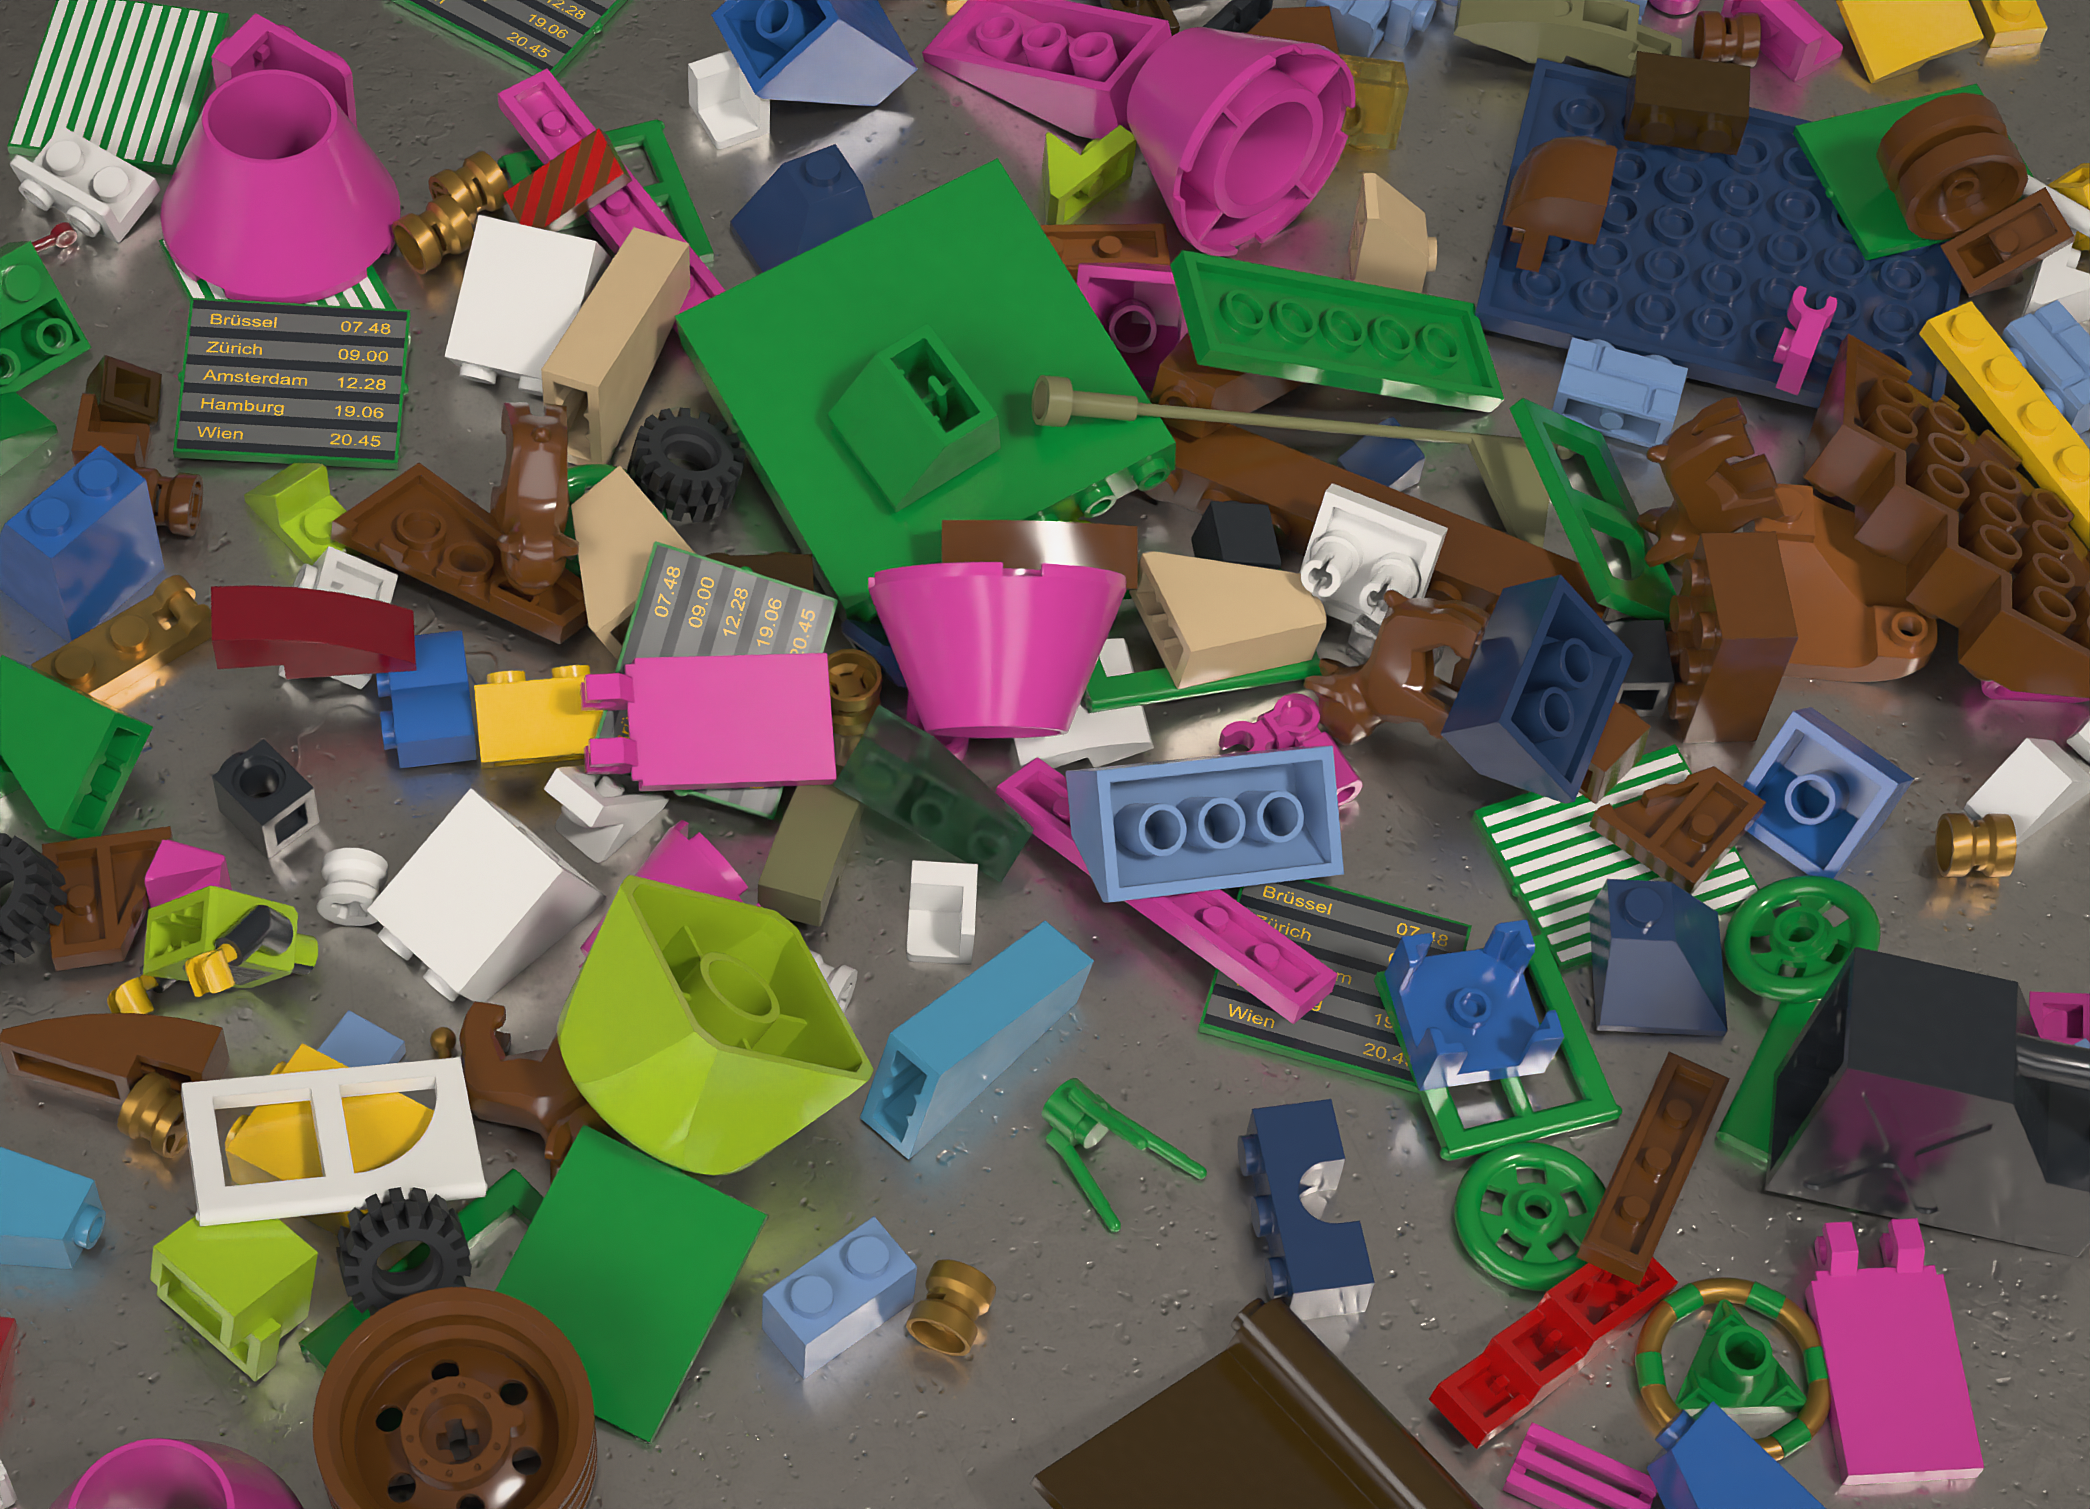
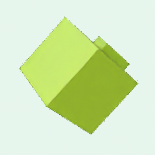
M194 1216L153 1246L150 1280L158 1286L157 1296L256 1382L276 1366L280 1339L308 1318L318 1252L280 1219L200 1227L196 1216Z

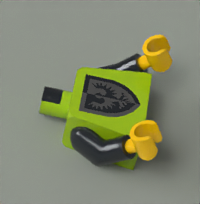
M207 886L148 909L144 965L140 967L141 976L126 981L108 994L107 1004L112 1013L149 1014L155 1011L146 991L152 989L157 993H163L178 980L189 981L195 997H200L208 992L214 994L230 987L253 988L285 977L291 973L307 975L316 964L318 943L314 936L297 933L298 913L293 906L216 886Z

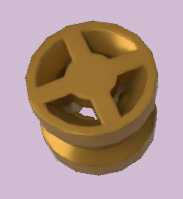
M155 1072L145 1075L134 1086L123 1103L118 1116L117 1127L121 1133L130 1138L144 1137L148 1139L154 1152L165 1158H171L178 1154L188 1143L181 1093L172 1090L169 1079Z

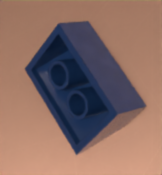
M1561 574L1503 588L1488 622L1483 640L1478 645L1441 731V735L1478 774L1564 804L1575 802L1634 654Z

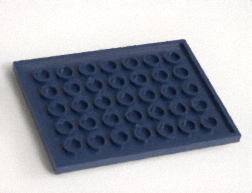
M1537 58L1475 311V316L1479 318L1482 329L1569 349L1572 337L1584 341L1599 339L1610 343L1615 349L1640 356H1663L1674 365L1688 368L1687 378L1814 408H1819L1840 345L1849 333L1913 372L1907 382L1935 402H1938L1945 391L1948 370L1919 333L1929 319L1958 307L1961 282L1941 249V245L1948 241L1866 261L1831 199L1826 196V190L1793 135L1795 126L1813 121L1749 107V119L1737 156L1625 141V104L1629 79ZM1569 136L1592 137L1606 140L1607 145L1616 146L1617 155L1607 207L1596 245L1549 235L1539 273L1516 268L1521 244L1510 242L1513 227L1503 225L1504 219L1502 218L1512 180L1532 148L1555 137ZM1799 286L1807 288L1803 300L1807 307L1815 310L1822 309L1829 296L1836 298L1837 307L1829 327L1820 336L1797 396L1775 388L1783 364L1774 362L1773 358L1785 327L1796 331L1788 319L1787 310L1794 291Z

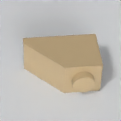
M1363 173L1348 245L1350 281L1422 293L1426 272H1435L1437 265L1436 237H1427L1425 212L1376 173Z

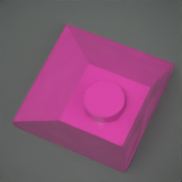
M1137 262L1078 263V287L1142 389L1153 391L1160 364L1188 332L1171 266Z

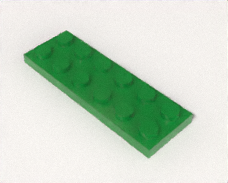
M1182 250L1170 264L1198 365L1490 413L1504 400L1480 320L1475 316L1476 307L1474 303Z

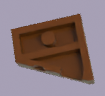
M1713 766L1688 775L1681 783H1665L1645 790L1640 800L1615 809L1612 808L1610 803L1600 806L1594 812L1589 827L1666 881L1674 883L1692 895L1760 817L1766 802Z
M171 826L42 844V854L58 866L56 870L64 875L66 884L59 888L67 893L66 905H56L54 907L56 911L63 915L59 926L49 923L50 935L52 936L50 938L52 960L56 971L122 962L125 960L150 904L145 886L147 871L162 840L174 841Z

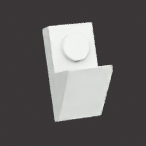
M2070 227V229H2071V231H2072V233L2074 234V237H2075V234H2076V231H2077V230H2075L2074 228ZM2073 243L2037 263L2021 317L2029 313L2033 315L2037 309L2058 300L2078 323L2090 319V274L2076 269L2081 251L2072 248Z
M585 765L556 768L544 788L545 791L563 804L561 806L562 813L555 824L556 830L597 863L607 860L661 812L669 800L659 790L639 791V781H632V777L624 774H585Z

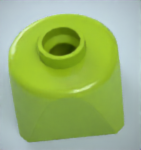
M630 874L619 887L563 1005L557 1023L558 1043L567 1071L580 1093L599 1116L622 1137L647 1154L673 1167L698 1174L730 1175L746 1169L851 1095L871 1078L874 1071L801 933L790 921L775 910Z

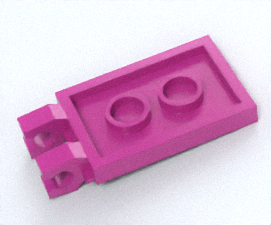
M827 653L634 658L631 664L624 666L625 675L621 673L587 674L584 677V682L580 684L581 711L627 709L629 739L624 737L589 739L588 746L584 748L585 774L631 773L632 781H639V791L832 785L836 780Z
M1918 1218L1891 1219L1888 1224L1889 1233H1882L1879 1238L1884 1268L1857 1269L1859 1251L1852 1221L1825 1223L1822 1227L1823 1236H1817L1814 1241L1819 1271L1814 1273L1816 1281L1809 1283L1805 1290L1809 1317L1818 1329L1831 1393V1408L1828 1416L1842 1485L1977 1478L1984 1469V1463L1944 1274H1937L1935 1265L1924 1266L1925 1246Z

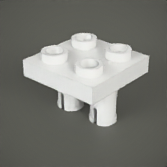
M1332 483L1325 492L1299 571L1302 584L1313 596L1320 599L1327 615L1378 634L1388 608L1383 597L1387 590H1396L1407 598L1425 597L1448 528Z

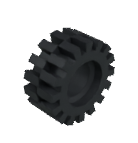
M680 407L677 417H674L670 408L660 410L658 419L653 414L645 419L644 426H640L627 465L629 477L649 500L652 499L654 501L653 505L662 514L665 508L673 511L671 520L682 522L684 513H690L692 523L702 522L705 512L711 519L720 516L722 508L727 510L731 505L745 465L743 464L746 457L745 449L739 448L741 441L737 434L733 433L726 436L729 425L722 420H719L715 425L710 424L711 414L704 411L700 412L698 419L691 417L690 408ZM669 459L687 460L699 466L703 471H691L681 468Z
M0 833V889L14 881L8 900L0 908V962L6 965L15 963V952L23 958L34 954L31 942L35 939L44 945L52 937L44 929L48 923L59 926L63 915L56 911L54 907L56 905H66L67 893L59 888L65 885L66 881L64 875L56 870L58 866L53 861L14 835L11 838L6 833Z
M401 1187L388 1189L391 1201L381 1204L375 1193L365 1199L368 1213L364 1214L354 1207L347 1215L350 1228L340 1227L337 1235L340 1247H336V1254L347 1295L352 1297L354 1307L360 1313L369 1309L370 1316H372L380 1309L397 1300L431 1289L466 1287L463 1276H471L470 1250L459 1216L454 1208L448 1210L446 1200L435 1194L429 1202L425 1189L413 1187L411 1198L404 1199ZM421 1241L430 1247L429 1256L420 1265L410 1270L389 1272L380 1269L377 1265L378 1257L387 1248L399 1242Z

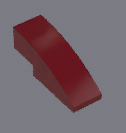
M260 585L211 586L212 645L217 669L284 665L286 679L417 671L414 612L411 609L380 600L308 588Z

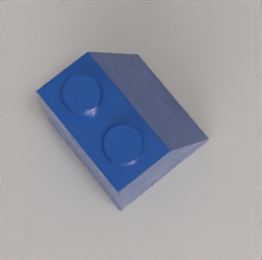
M727 0L711 14L753 92L762 99L877 106L918 70L878 0Z
M101 445L8 520L0 532V590L68 643L99 625L165 569L146 479Z

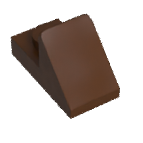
M2046 187L1944 243L1941 245V249L1969 297L2024 281L2023 270L2075 242V237Z

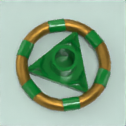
M1730 1277L1703 1279L1687 1283L1660 1300V1303L1652 1310L1642 1326L1638 1337L1636 1356L1634 1357L1639 1392H1641L1650 1413L1662 1428L1682 1409L1690 1416H1693L1711 1402H1715L1727 1415L1800 1412L1796 1418L1767 1437L1754 1439L1777 1461L1783 1460L1809 1443L1823 1426L1831 1408V1393L1820 1336L1813 1320L1786 1295L1759 1282ZM1718 1303L1674 1402L1667 1391L1661 1354L1665 1338L1672 1326L1703 1305ZM1731 1303L1743 1304L1754 1311L1777 1320L1792 1334L1803 1352L1809 1386L1807 1398L1772 1355L1773 1350L1766 1336L1761 1331L1749 1326Z

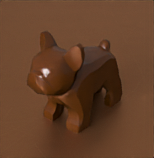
M1737 397L1723 398L1707 406L1692 420L1684 423L1665 437L1662 444L1652 446L1647 450V459L1659 463L1665 481L1674 497L1671 506L1649 509L1637 518V523L1644 530L1658 537V542L1645 556V561L1649 567L1669 562L1679 572H1682L1685 560L1692 559L1701 533H1734L1757 518L1775 520L1785 516L1782 503L1774 488L1778 487L1776 478L1765 454L1728 463L1726 460L1732 457L1745 458L1755 454L1754 447L1744 426L1747 424V419Z
M505 402L501 417V431L506 435V459L501 485L492 487L490 514L492 517H495L500 531L504 534L498 537L496 544L501 550L502 567L509 583L525 595L537 596L548 591L562 575L567 556L579 553V542L564 535L570 500L568 490L567 406L545 403L544 416H534L530 413V407L527 402Z
M1387 590L1383 594L1384 600L1388 605L1387 612L1381 623L1371 655L1366 662L1358 666L1349 667L1340 661L1322 658L1319 664L1322 676L1305 678L1304 687L1312 690L1319 698V723L1328 730V734L1334 741L1344 746H1351L1362 742L1372 735L1376 727L1384 722L1396 724L1404 722L1421 723L1431 736L1442 740L1444 737L1441 735V731L1460 688L1434 675L1433 649L1449 646L1453 649L1455 655L1469 660L1475 644L1480 645L1491 616L1483 609L1460 600L1439 601L1431 598H1407L1396 590Z
M477 1001L472 1004L464 1018L459 1035L462 1051L461 1064L471 1113L483 1120L524 1127L540 1133L546 1144L545 1159H550V1185L583 1124L628 1146L629 1141L599 1116L573 1082L562 1058L557 1032L548 1049L506 1056L505 1052L508 1051L511 1044V1034L497 1031V1029L503 1027L506 1020L505 1006Z

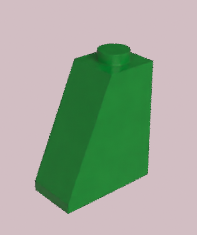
M1 655L0 755L48 827L78 839L101 836L153 726L42 670Z

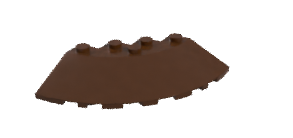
M1848 333L1840 345L1805 445L1803 478L1807 479L1822 494L1830 497L1838 496L1855 505L1854 538L1860 541L1872 554L1879 557L1888 556L1906 566L1905 600L1911 602L1923 615L1933 619L1941 618L1959 628L1958 663L1964 665L1973 676L1982 681H1994L2015 692L2090 699V551H2088L2068 525L2074 517L2073 513L2054 492L2041 488L2035 489L2016 470L2022 459L1991 431L1987 429L1980 436L1972 431L1966 419L1957 411L1960 408L1958 404L1944 394L1938 402H1935L1907 382L1913 372Z

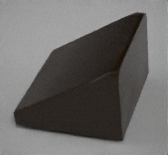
M104 355L89 374L85 393L96 394L101 421L148 424L150 428H154L158 422L162 374Z

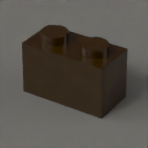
M1637 51L1626 89L1624 140L1737 156L1749 119L1751 66Z

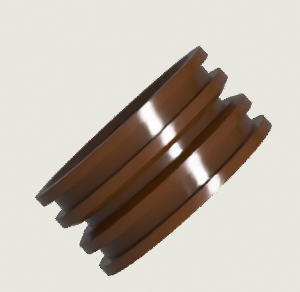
M445 1287L412 1294L389 1304L359 1325L339 1347L324 1373L316 1396L313 1412L314 1451L332 1509H459L463 1499L466 1497H475L485 1509H585L590 1499L597 1469V1437L592 1391L587 1373L579 1355L562 1331L535 1308L511 1296L481 1288ZM441 1363H453L459 1368L458 1376L445 1377L436 1381L432 1378L433 1369ZM508 1383L521 1384L528 1392L527 1398L518 1405L506 1404L500 1397L502 1387ZM388 1408L400 1410L403 1418L401 1425L396 1430L384 1432L378 1429L376 1420L380 1413ZM457 1439H465L470 1456L462 1460H454L449 1443ZM537 1455L541 1460L539 1470L532 1475L520 1474L512 1464V1462ZM416 1484L413 1496L405 1502H395L388 1495L389 1487Z

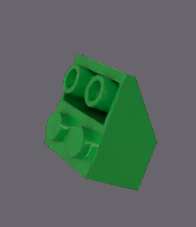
M31 241L9 242L0 247V394L23 389L92 348Z
M929 322L876 353L827 414L829 422L896 513L1001 449L998 414Z

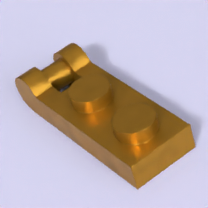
M173 575L163 580L149 597L32 663L31 666L101 701H105L212 637L211 609L205 604L198 605L194 600V589L183 576ZM175 616L179 620L178 623L165 630L161 624Z

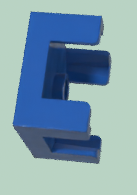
M1527 919L1499 923L1494 926L1483 949L1426 956L1433 942L1431 933L1401 937L1384 974L1419 1091L1545 1072L1563 1041L1564 1034L1556 1010H1549L1541 1025H1539L1523 975L1535 952V943Z

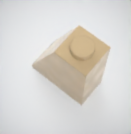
M620 465L571 505L576 541L579 542L578 557L588 626L617 660L622 649L653 543L657 541L696 554Z
M1152 551L1142 553L1138 564V590H1129L1177 690L1312 660L1327 623L1322 602L1318 597L1313 596L1311 592L1305 589L1300 573Z

